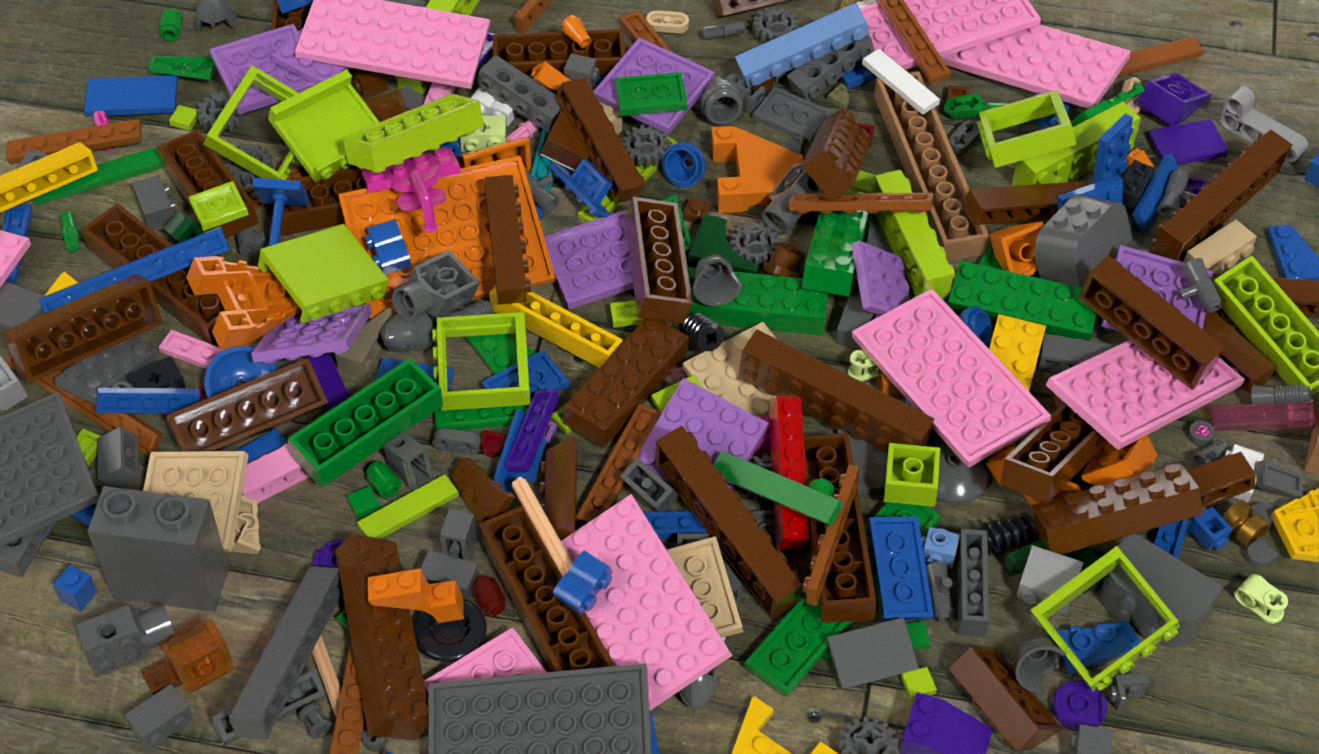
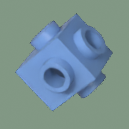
M930 527L927 537L922 536L921 538L925 563L943 562L947 564V569L952 570L960 535L948 532L945 529Z

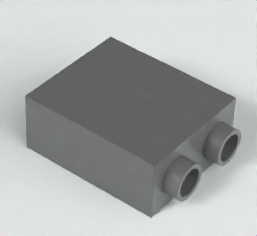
M103 486L87 532L113 599L216 612L229 565L210 500Z

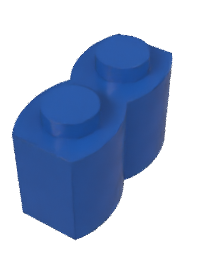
M395 219L368 227V235L365 236L369 250L374 249L376 255L373 256V261L381 268L385 275L411 267L410 257Z
M583 550L575 559L569 571L558 582L553 594L557 600L583 615L586 610L590 611L597 601L596 595L610 585L613 572L610 566Z

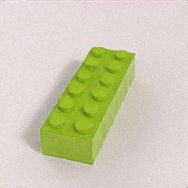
M449 94L343 137L348 164L358 166L360 169L371 170L373 173H380L385 171L388 166L404 163V160L407 158L421 156L422 152L426 150L438 149L445 142H454L462 135L473 134L476 132V129L484 126L480 101Z
M1123 101L1072 127L1076 141L1075 146L1016 162L1011 186L1076 181L1089 171L1093 172L1099 138L1126 113L1133 117V132L1129 140L1131 145L1130 152L1134 147L1141 117Z
M902 170L875 175L872 193H913L908 178H905ZM884 210L874 213L894 255L902 257L904 261L906 280L914 296L917 297L933 289L948 304L955 271L946 259L944 248L940 247L937 242L935 230L931 229L928 224L927 214L925 212L916 213L913 210H904L901 213H891L890 210Z
M1251 255L1216 278L1213 285L1221 298V308L1256 349L1271 360L1276 366L1274 370L1286 384L1310 386L1311 396L1319 391V331Z

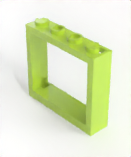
M251 65L206 135L204 145L260 178L286 180L291 172L288 167L291 163L296 164L298 161L291 150L278 171L219 138L252 85L280 101L298 94L295 90Z
M1058 90L979 112L981 120L977 121L978 129L988 161L993 160L995 168L1076 145L1072 124ZM1055 114L1058 122L1057 126L995 143L993 131Z
M524 312L437 318V329H433L432 332L433 342H438V347H433L434 362L438 361V366L434 367V380L439 381V387L442 392L443 406L441 411L530 405ZM516 333L519 387L448 392L446 338Z
M1118 546L1114 547L1031 609L1035 619L1057 647L1066 653L1064 656L1093 692L1096 689L1101 691L1113 682L1112 677L1119 672L1121 674L1128 672L1134 667L1135 664L1133 662L1141 656L1146 658L1157 649L1155 645L1162 640H1165V642L1171 640L1178 634L1177 629L1180 628L1176 617ZM1120 566L1167 624L1093 678L1047 619L1116 567Z

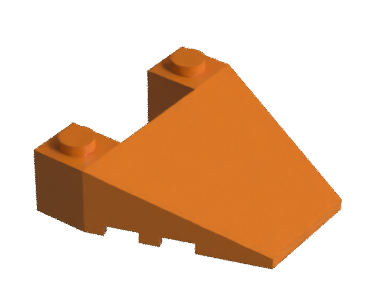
M735 126L712 127L711 150L713 162L736 161L738 177L717 178L718 213L744 212L750 206L768 204V201L771 200L768 197L793 165L803 162V155Z
M196 257L193 259L186 277L194 295L217 294L225 311L219 313L212 330L221 350L236 346H247L302 311L271 270L262 272L259 267L247 265V261L238 260L237 263L224 261V257Z

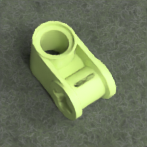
M863 349L856 350L851 354V365L847 372L849 376L863 382L876 378L879 374H884Z
M1251 574L1234 592L1236 600L1242 606L1250 609L1264 621L1274 624L1282 620L1284 610L1288 605L1287 596L1258 574Z

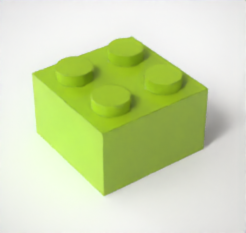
M889 443L884 502L935 507L938 491L940 448Z

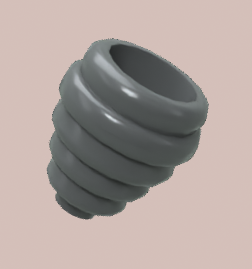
M715 77L706 85L700 96L701 112L706 119L716 125L730 124L742 113V93L733 83L720 77Z

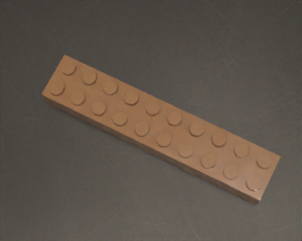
M919 71L909 73L925 86ZM877 78L874 97L902 167L910 181L913 193H933L934 202L932 209L925 213L927 214L930 228L936 232L939 246L945 250L947 261L984 255L987 250L989 234L985 225H972L962 207L969 187L935 107L922 115L881 79Z

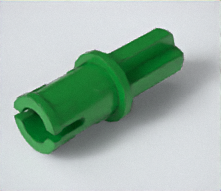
M66 211L60 214L62 225L60 233L64 238L66 250L75 253V251L80 249L78 238L80 231L76 226L74 213Z

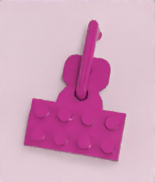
M438 148L434 152L426 154L422 152L421 156L407 158L404 160V163L388 166L385 171L380 173L361 169L369 192L393 188L399 192H406L397 199L398 206L401 210L422 208L425 222L424 230L426 232H435L438 229V225L435 222L433 205L441 204L446 200V195L442 189L430 187L434 186L440 177L461 173L459 163L451 148Z

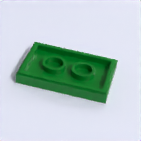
M682 72L615 77L620 116L688 110Z

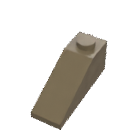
M388 308L365 323L348 351L334 354L339 370L365 378L384 345L381 330L383 325L394 316L393 309Z

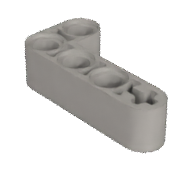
M1245 86L1239 87L1225 102L1220 120L1221 124L1227 130L1251 143L1260 134L1264 135L1270 129L1293 144L1285 161L1289 163L1295 162L1307 149V139L1294 130L1253 109L1252 106L1255 100L1253 91Z

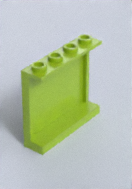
M347 69L270 107L269 122L314 182L328 179L334 172L351 166L347 161L343 137L379 123L378 119L350 84L352 75Z
M344 224L260 250L258 267L262 272L271 270L301 308L300 322L302 324L385 297L389 279Z

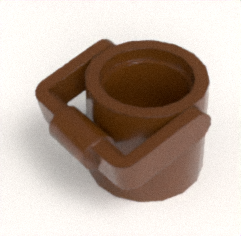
M778 242L770 261L764 264V270L774 276L803 278L804 273L798 272L805 258V253L792 245Z

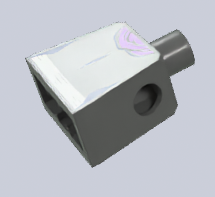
M402 432L384 444L383 448L390 468L412 492L434 480L427 450L415 439Z

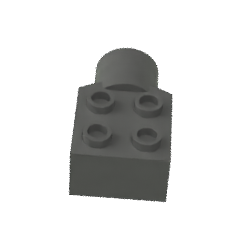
M803 162L793 165L768 196L772 201L762 213L764 223L768 227L771 226L772 230L778 234H787L803 215L796 211H789V200L792 194L824 193L802 167Z
M448 250L414 266L408 283L394 290L392 301L397 313L405 320H412L424 313L438 318L471 302L480 282Z
M164 604L146 611L126 605L76 625L84 650L96 677L111 674L116 669L126 665L136 664L142 659L147 658L152 648L177 639Z

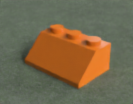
M520 137L457 155V161L460 168L521 156L524 169L530 172V140L528 137Z
M1148 435L1119 450L1107 442L1090 460L1081 477L1083 481L1095 486H1102L1121 478L1137 476L1142 472L1150 470L1157 457V453Z

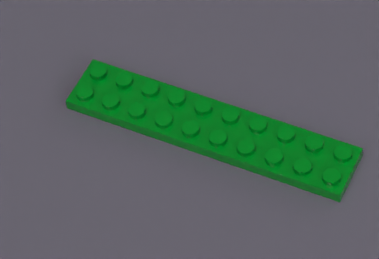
M887 502L874 516L918 517L921 538L922 536L927 537L929 528H934L941 519V515L928 506ZM866 525L865 528H864V530H865V536H866V542H867V548H868V554H869V560H870V566H871V572H872V578H873V584H874V590H875V596H876L877 591H876V584H875V578H874V571H873V564H872V558H871L870 544H869L868 531H867V525ZM805 594L745 661L744 668L785 697H788L829 649L826 638L843 633L853 621L821 623L819 603L817 606L807 604V595Z

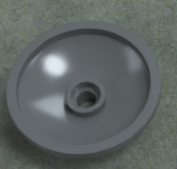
M938 440L927 445V447L940 448L937 501L948 504H963L977 499L984 493L988 487L991 471L986 465L988 461L986 458L968 468L944 440Z

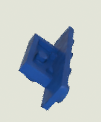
M583 158L573 175L565 167L553 162L549 164V167L554 171L553 175L566 183L565 188L576 194V199L588 206V211L598 218L611 215L601 204V201L613 184L590 161Z
M521 409L515 411L493 481H498L506 492L511 491L512 482L518 477L526 479L527 482L535 481L547 442L543 437L529 471H506L504 464L525 417V413Z

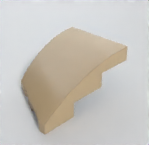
M243 495L241 496L232 552L259 554L261 546L259 543L257 501Z

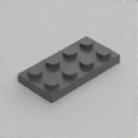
M132 337L73 364L55 378V386L96 405L98 388H110L118 381H127L125 375L144 368L158 357V349Z

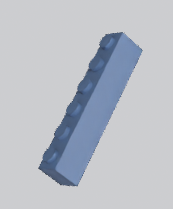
M854 3L739 54L735 58L741 74L750 88L760 85L768 79L780 76L793 68L800 67L811 60L820 58L829 52L841 49L856 40H861L865 36L870 35L865 17L858 4Z

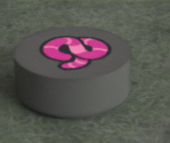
M1203 420L1193 422L1188 431L1189 439L1194 444L1201 446L1211 443L1215 434L1214 427Z

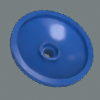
M248 346L228 348L216 355L206 370L204 379L206 396L210 398L237 387L236 384L238 382L247 383L276 371L277 368L273 362L268 364L263 363V361L253 362L251 353L255 348Z

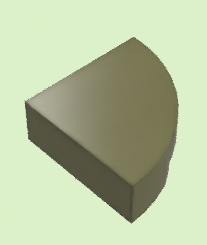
M840 83L828 94L827 100L846 110L849 105L847 87Z

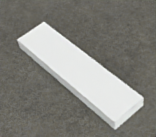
M880 49L863 58L862 64L922 115L939 105L940 99Z

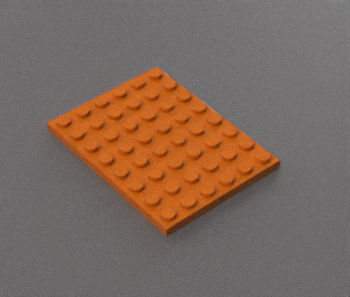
M521 156L460 168L461 173L438 178V182L430 188L442 189L446 195V200L441 204L433 205L435 222L438 225V229L435 232H426L424 230L425 222L422 208L414 210H401L399 208L397 199L406 192L395 191L393 188L369 192L365 188L338 194L347 229L372 259L376 254L374 249L369 250L365 236L368 235V227L394 219L397 222L410 257L411 267L385 275L389 279L385 297L365 303L370 304L372 310L369 320L388 308L393 309L395 316L397 311L392 301L394 290L408 283L414 266L448 250L479 280L480 284L473 300L490 297L489 292L496 284L484 177L513 175V183L518 184L519 198H516V203H521V217H518V221H523L524 235H520V238L526 242V254H523V259H528L529 273H525V278H530L531 287L556 281Z

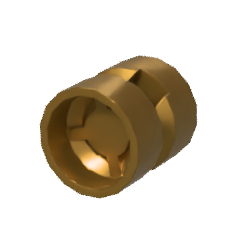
M1243 499L1234 503L1222 516L1233 529L1231 533L1236 532V539L1246 548L1258 538H1262L1270 528V523L1260 514L1254 515V509Z

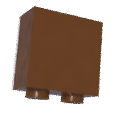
M562 109L545 141L540 155L575 171L583 158L591 163L592 160Z

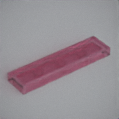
M1305 402L1304 404L1272 403L1211 406V421L1215 431L1315 428L1316 424L1313 402Z

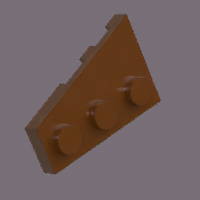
M462 458L450 475L478 524L505 513L515 499L511 492H506L502 489V485L498 481L490 479L487 476V472L471 458Z

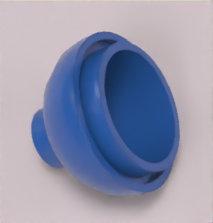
M678 142L666 150L662 160V167L665 176L672 184L686 188L697 184L703 178L706 171V159L701 149L695 144ZM688 158L692 160V166L689 165Z
M979 306L966 308L958 317L989 348L993 336L989 316Z

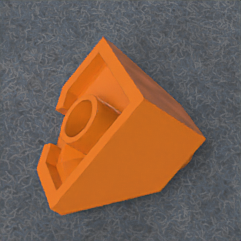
M1043 222L1009 226L989 234L995 257L1003 270L1027 276L1035 273L1037 269L1035 243L1040 230L1044 226Z

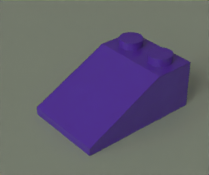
M1172 73L1148 80L1144 88L1145 91L1141 93L1137 104L1142 106L1144 112L1161 118L1160 121L1163 124L1174 126L1185 121L1209 100L1212 94L1180 74Z
M917 692L902 738L899 754H986L993 728L943 699Z

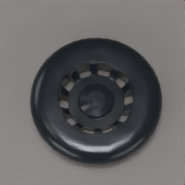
M464 598V619L438 623L431 614L419 611L413 623L417 648L424 655L436 661H458L478 649L485 639L487 624L482 611L474 603Z

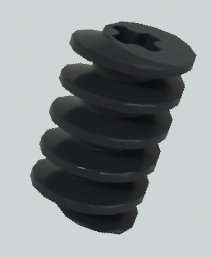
M699 312L688 315L684 324L679 323V331L689 336V342L702 351H713L724 340L723 328Z
M1024 511L1018 515L1013 514L1009 518L1003 517L999 521L993 520L990 524L985 522L980 526V530L987 531L988 555H991V547H993L996 553L1001 552V544L1007 551L1010 549V542L1017 548L1020 546L1019 539H1021L1024 545L1029 544V536L1033 542L1039 539L1033 519Z

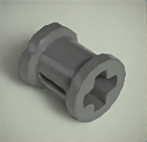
M317 702L305 706L299 712V719L307 724L310 729L309 734L315 740L323 738L333 728L332 722L324 717L321 712V706Z

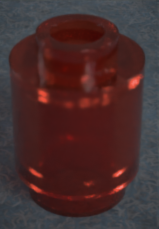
M483 576L475 581L472 593L482 611L490 617L502 613L507 607L505 603L506 598L495 578Z

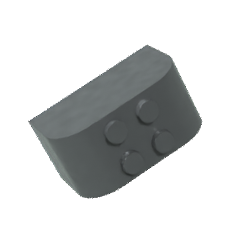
M1079 194L1072 196L1042 227L1037 236L1035 259L1040 278L1083 288L1092 269L1108 255L1114 259L1119 246H1126L1132 240L1125 206L1119 202Z
M1138 534L1126 536L1118 548L1180 624V628L1177 629L1178 634L1167 642L1162 640L1159 644L1172 648L1188 645L1212 615L1224 586ZM1120 566L1103 577L1099 590L1100 601L1104 608L1116 616L1120 622H1129L1133 628L1140 631L1146 638L1167 624Z

